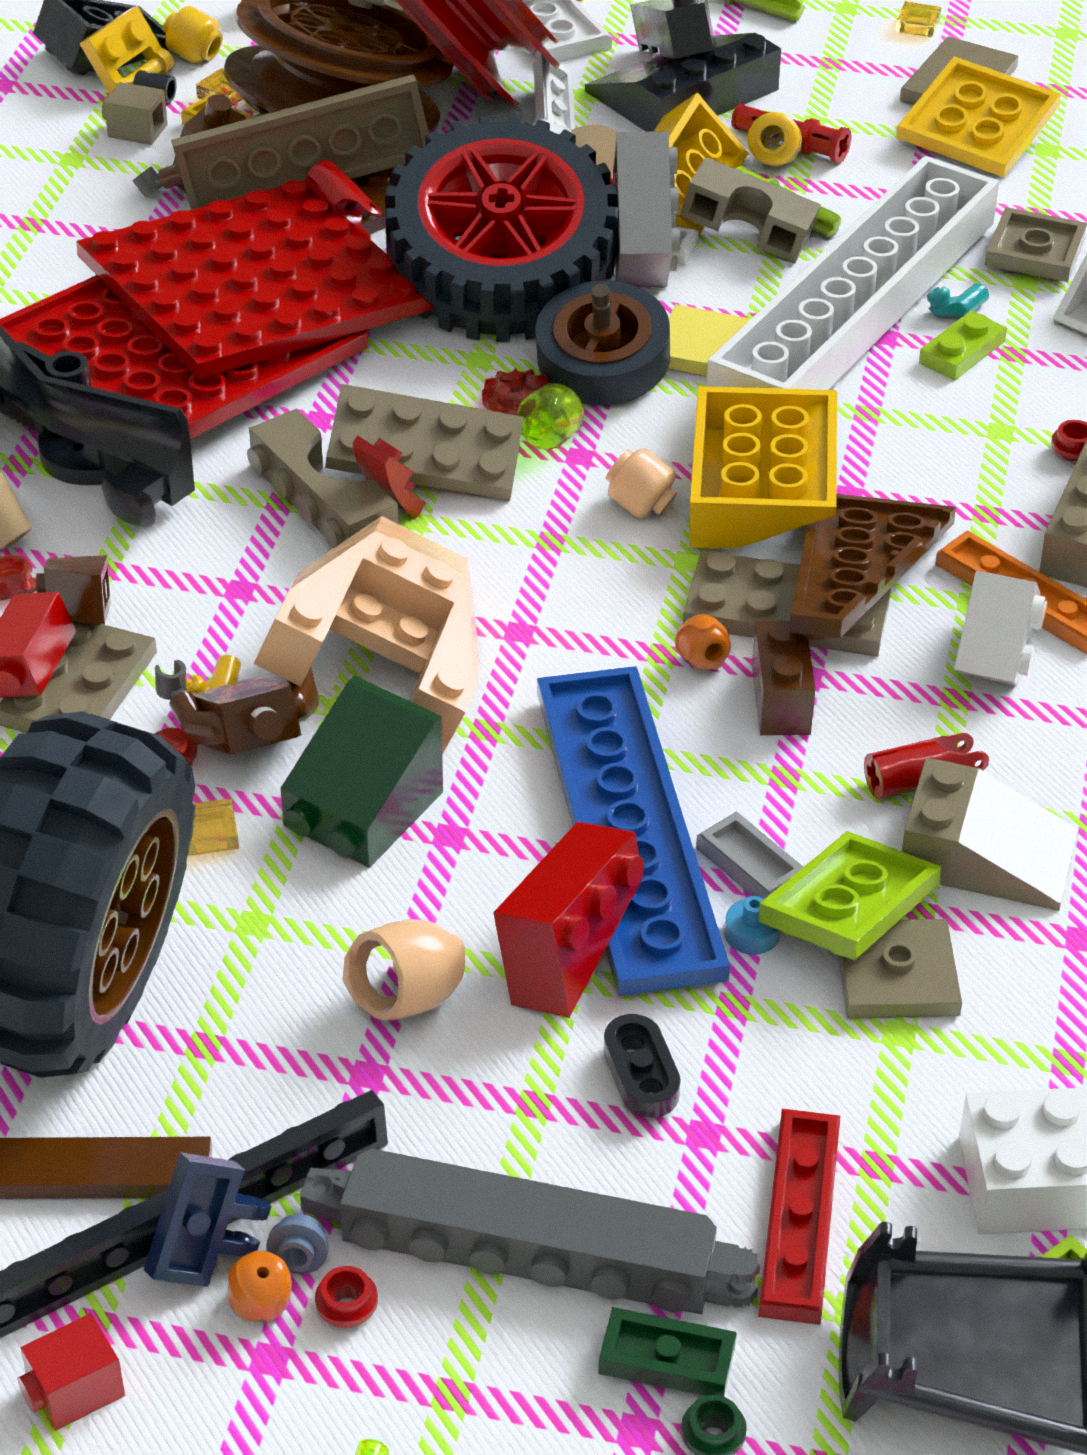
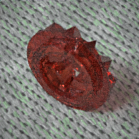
M514 367L513 371L509 373L497 371L495 378L485 379L484 389L482 390V403L487 410L517 416L521 412L522 401L528 397L526 404L522 407L525 410V419L543 414L553 403V386L549 385L547 376H536L533 369L519 372ZM530 397H531V406H530V409H529V411H528V403H529Z

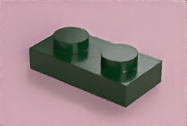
M612 1307L599 1356L598 1374L703 1396L721 1395L725 1397L736 1347L737 1332Z

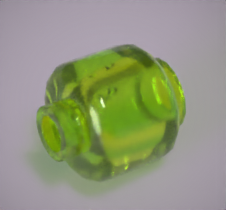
M552 383L540 387L526 397L518 408L517 416L524 417L521 435L529 444L538 449L550 450L560 447L580 431L584 421V409L581 400L573 390L565 385Z

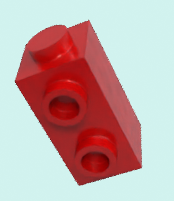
M59 591L14 594L0 617V698L38 696L44 692L76 632Z

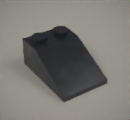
M44 0L33 35L45 44L46 51L58 56L65 63L64 67L79 75H86L87 71H96L79 43L127 10L136 7V5L105 0ZM138 6L161 48L168 51L169 49L165 41L166 33L163 32V26ZM140 52L138 55L130 59L121 67L146 58L144 54Z

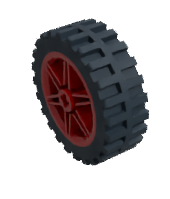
M492 115L479 116V123L468 126L465 125L463 120L450 123V132L441 135L435 130L426 135L425 146L422 149L413 145L405 153V166L397 164L391 173L392 186L386 187L384 196L387 255L394 265L393 268H396L398 276H403L415 286L416 293L433 304V310L420 313L419 315L424 319H427L432 314L438 317L439 328L451 333L456 326L466 330V338L475 340L480 339L481 333L496 335V342H509L510 334L524 333L526 340L536 338L535 327L537 318L543 307L554 296L575 285L592 281H606V279L612 278L617 249L618 193L616 185L610 184L611 172L606 163L596 165V151L589 144L579 148L575 145V134L566 129L560 134L550 131V123L537 119L535 125L522 123V116L509 115L508 121H492ZM461 236L458 241L455 239V237ZM542 239L546 242L539 246L536 240Z

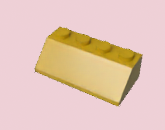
M696 93L664 115L654 131H669V147H677L678 166L677 174H675L674 188L679 190V212L676 214V226L698 231L699 238L705 226L679 216L691 179L705 157L736 169L742 166L749 153L702 97Z

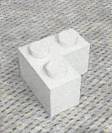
M976 570L954 670L957 673L1016 686L1019 674L1028 676L1034 646L1026 645V641L1030 640L1032 629L1041 631L1047 607L1045 597L1040 596L1037 582Z

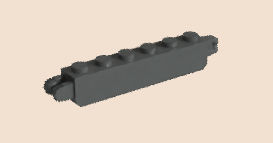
M373 1148L357 1155L352 1171L310 1168L300 1194L301 1211L340 1224L342 1228V1241L355 1243L369 1250L385 1249L414 1255L427 1262L443 1261L472 1267L485 1274L494 1275L501 1273L535 1280L544 1286H565L594 1292L607 1299L623 1298L657 1305L659 1308L670 1312L686 1311L702 1315L705 1302L728 1307L734 1305L735 1308L738 1306L743 1308L745 1305L750 1306V1303L758 1294L755 1277L757 1274H760V1264H758L757 1253H753L752 1249L748 1250L746 1247L739 1248V1245L716 1241L717 1227L708 1215Z

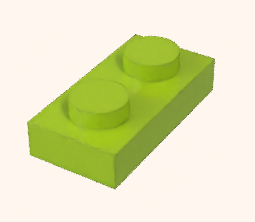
M969 311L920 349L919 364L955 381L1005 342L1007 327L989 319L983 314Z

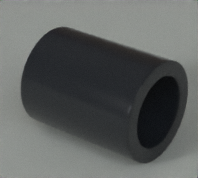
M139 70L133 81L134 85L164 90L166 103L170 104L175 98L177 83L174 76Z

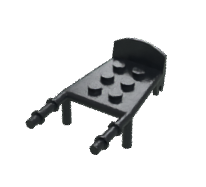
M881 1222L859 1247L845 1281L839 1342V1391L843 1418L856 1422L879 1399L1087 1455V1252L1083 1259L917 1251V1228L915 1226H906L902 1237L892 1238V1224L890 1222Z

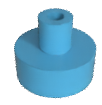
M750 896L745 900L734 903L726 913V941L732 948L741 953L751 955L763 954L772 950L779 941L780 930L759 922V905L764 899L758 896Z

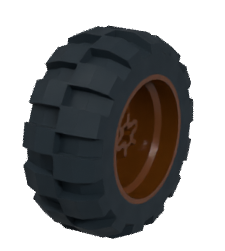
M82 711L49 715L33 721L28 732L18 734L0 757L1 1065L39 1078L88 1072L92 1063H100L113 1047L119 1032L125 1023L128 1024L143 995L147 981L156 965L179 898L187 867L189 846L193 836L196 808L192 804L196 786L192 767L186 763V758L160 735Z

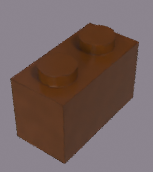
M786 620L755 621L752 673L760 735H811L816 689L809 640L801 634L789 633L790 621Z

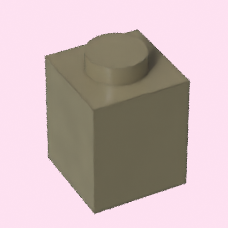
M120 82L112 93L104 99L102 105V117L106 120L108 137L152 145L168 125L165 91Z

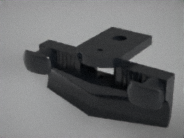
M0 326V412L9 416L10 420L16 419V423H22L23 427L29 426V430H35L39 433L38 447L40 460L49 475L69 484L102 485L104 498L110 511L119 519L140 527H149L155 523L156 512L154 505L162 500L173 506L195 491L189 425L182 409L91 387L88 359L83 354L65 351L50 357L23 342L16 343Z

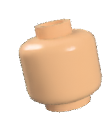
M646 448L636 450L634 453L627 449L617 459L605 477L610 482L608 485L609 497L638 519L648 516L652 511L660 516L677 495L671 489L675 482V471Z

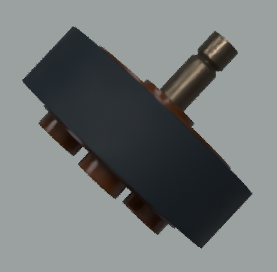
M592 281L575 285L549 300L541 310L536 321L537 362L541 376L554 391L570 400L591 405H612L627 402L653 389L662 380L669 367L670 322L668 314L663 305L652 294L637 286L617 281Z

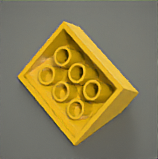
M698 386L690 494L689 547L738 549L836 515L837 390Z

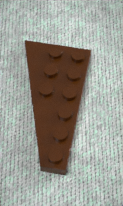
M836 494V515L813 522L807 526L791 610L789 633H798L811 640H825L829 637L841 638L954 524L956 507Z

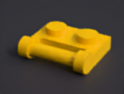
M138 6L127 10L79 43L109 95L120 82L133 84L134 77L139 70L165 74L174 66L172 55L166 49L161 48ZM142 52L148 62L125 78L121 77L117 69Z

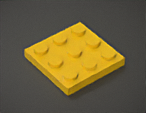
M954 56L897 125L896 138L1005 177L1058 109L1061 93Z

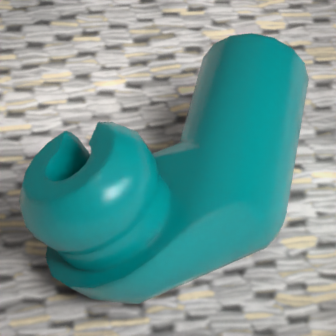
M981 283L973 284L959 296L951 297L949 288L945 286L941 288L936 287L927 294V300L931 305L929 310L937 317H963L969 311L974 312L989 299V291Z

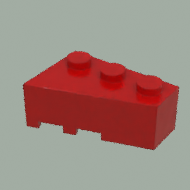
M577 821L493 912L511 1005L570 1018L643 879L644 863L642 857L639 856L635 832Z

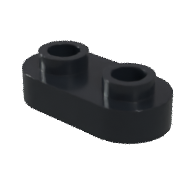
M626 1014L613 1019L604 1031L603 1052L623 1103L631 1112L643 1117H660L670 1113L679 1102L681 1078L659 1026L650 1018L638 1014Z

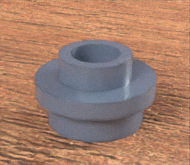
M293 1214L283 1218L271 1229L266 1243V1250L282 1258L291 1273L304 1274L313 1272L324 1264L328 1255L329 1242L323 1226L316 1219L304 1214Z

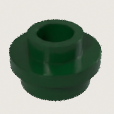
M707 1395L701 1397L683 1415L681 1424L682 1439L687 1448L695 1455H735L742 1448L746 1439L747 1425L742 1412L733 1401L724 1396ZM707 1428H718L723 1433L709 1434L704 1430Z

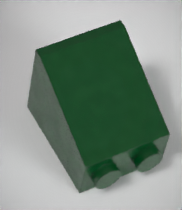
M353 676L347 682L280 787L283 825L299 836H306L332 849L341 857L350 858L370 868L443 793L441 715L359 677Z

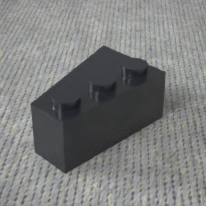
M648 0L630 4L640 51L649 49V53L659 52L661 56L675 59L714 50V32L707 0Z

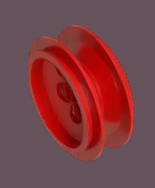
M396 0L438 49L492 104L496 100L491 94L496 90L514 108L520 104L500 78L494 57L496 51H506L509 47L531 55L539 51L555 69L560 66L558 61L544 46L549 39L555 44L558 43V40L522 0Z

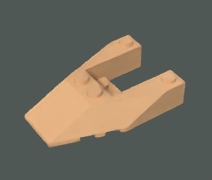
M381 516L298 573L253 664L301 687L328 630L346 637L419 673L408 701L441 715L443 755L468 709L478 683L480 655L468 558Z

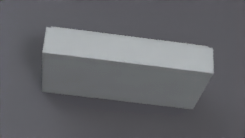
M737 811L699 833L696 838L697 850L750 895L758 896L762 899L768 897L804 867Z

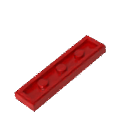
M783 1108L781 1110L758 1317L821 1325L840 1115Z

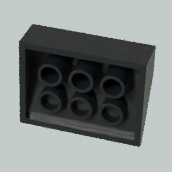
M756 32L714 35L713 51L675 59L658 54L585 84V92L642 130L651 132L655 130L664 115L696 93L719 116L735 109L739 103L747 104L779 90L782 48Z

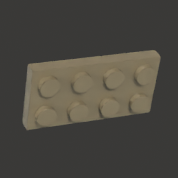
M341 384L325 468L362 474L354 455L353 441L358 435L374 445L377 439L381 438L403 453L398 462L414 471L409 479L414 484L510 501L524 417Z
M701 550L683 613V623L698 614L710 615L726 628L728 634L754 638L755 621H790L800 565L778 562L772 559L764 560L730 555L724 552L716 553ZM892 587L841 638L829 637L825 640L808 639L809 646L878 657Z

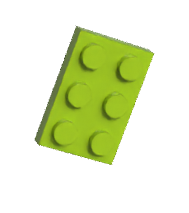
M846 831L760 902L759 922L778 929L788 936L798 937L825 948L835 955L856 960L940 885L941 866Z

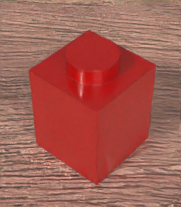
M92 1313L20 1347L26 1372L17 1377L22 1395L33 1413L43 1409L55 1431L126 1396L119 1358Z

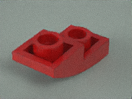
M357 435L352 444L357 464L365 479L373 480L398 504V507L417 518L426 502L411 493L416 485L409 480L414 471L398 462L403 453L381 438H378L376 443L372 445Z

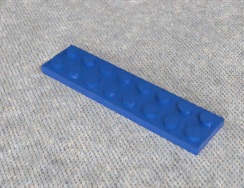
M637 666L537 678V696L572 826L578 821L633 831L636 833L639 856L643 859V879L606 947L618 996L729 981L730 964Z

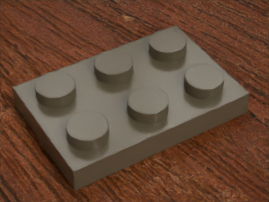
M72 621L76 632L42 695L4 697L0 702V726L27 733L31 723L35 720L49 715L80 711L110 720L156 655L155 638L104 624L93 625Z

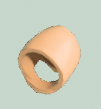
M406 919L387 923L358 935L344 957L342 980L353 1001L375 1019L388 1021L409 1018L436 1008L452 995L464 975L466 962L465 946L461 938L450 934L434 922ZM380 945L387 949L393 959V967L398 976L399 985L398 995L380 996L370 985L366 964L370 952Z

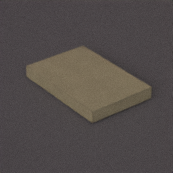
M947 36L902 86L900 100L914 105L954 56L1009 76L1016 70L1019 56Z

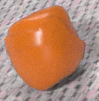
M698 614L691 617L679 627L675 637V648L678 653L699 670H717L724 664L731 650L730 638L726 628L710 615Z
M253 1251L237 1260L228 1272V1302L234 1313L248 1321L264 1320L271 1322L283 1313L290 1299L292 1279L289 1268L282 1258L268 1251Z

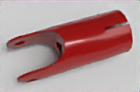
M324 160L315 164L308 172L309 176H306L305 183L307 189L317 199L326 201L328 209L337 217L343 215L371 239L370 234L362 227V213L365 210L369 214L380 216L382 214L381 209L333 161Z
M959 733L866 754L864 758V774L872 795L876 799H882L917 790L926 757L975 767L984 771L989 765V756L983 751L968 753L973 747L974 740L968 733ZM960 741H964L962 746L957 747ZM981 760L980 765L975 766L976 762Z

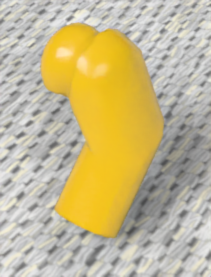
M232 655L220 656L216 662L212 679L205 682L198 675H193L192 681L186 678V691L197 693L236 683L241 670L240 660Z

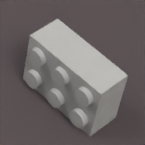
M669 131L616 133L613 184L616 185L618 193V228L615 256L617 282L628 283L637 287H667L669 272L677 271V255L680 254V229L676 228V214L679 212V190L674 188L675 174H677L678 155L677 147H669Z

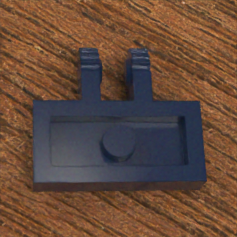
M180 1152L144 1267V1271L153 1280L208 1287L219 1253L245 1256L253 1251H258L259 1239L246 1232L226 1229L230 1217L267 1221L272 1207L270 1203L261 1198L238 1193L245 1171L238 1163L231 1160Z

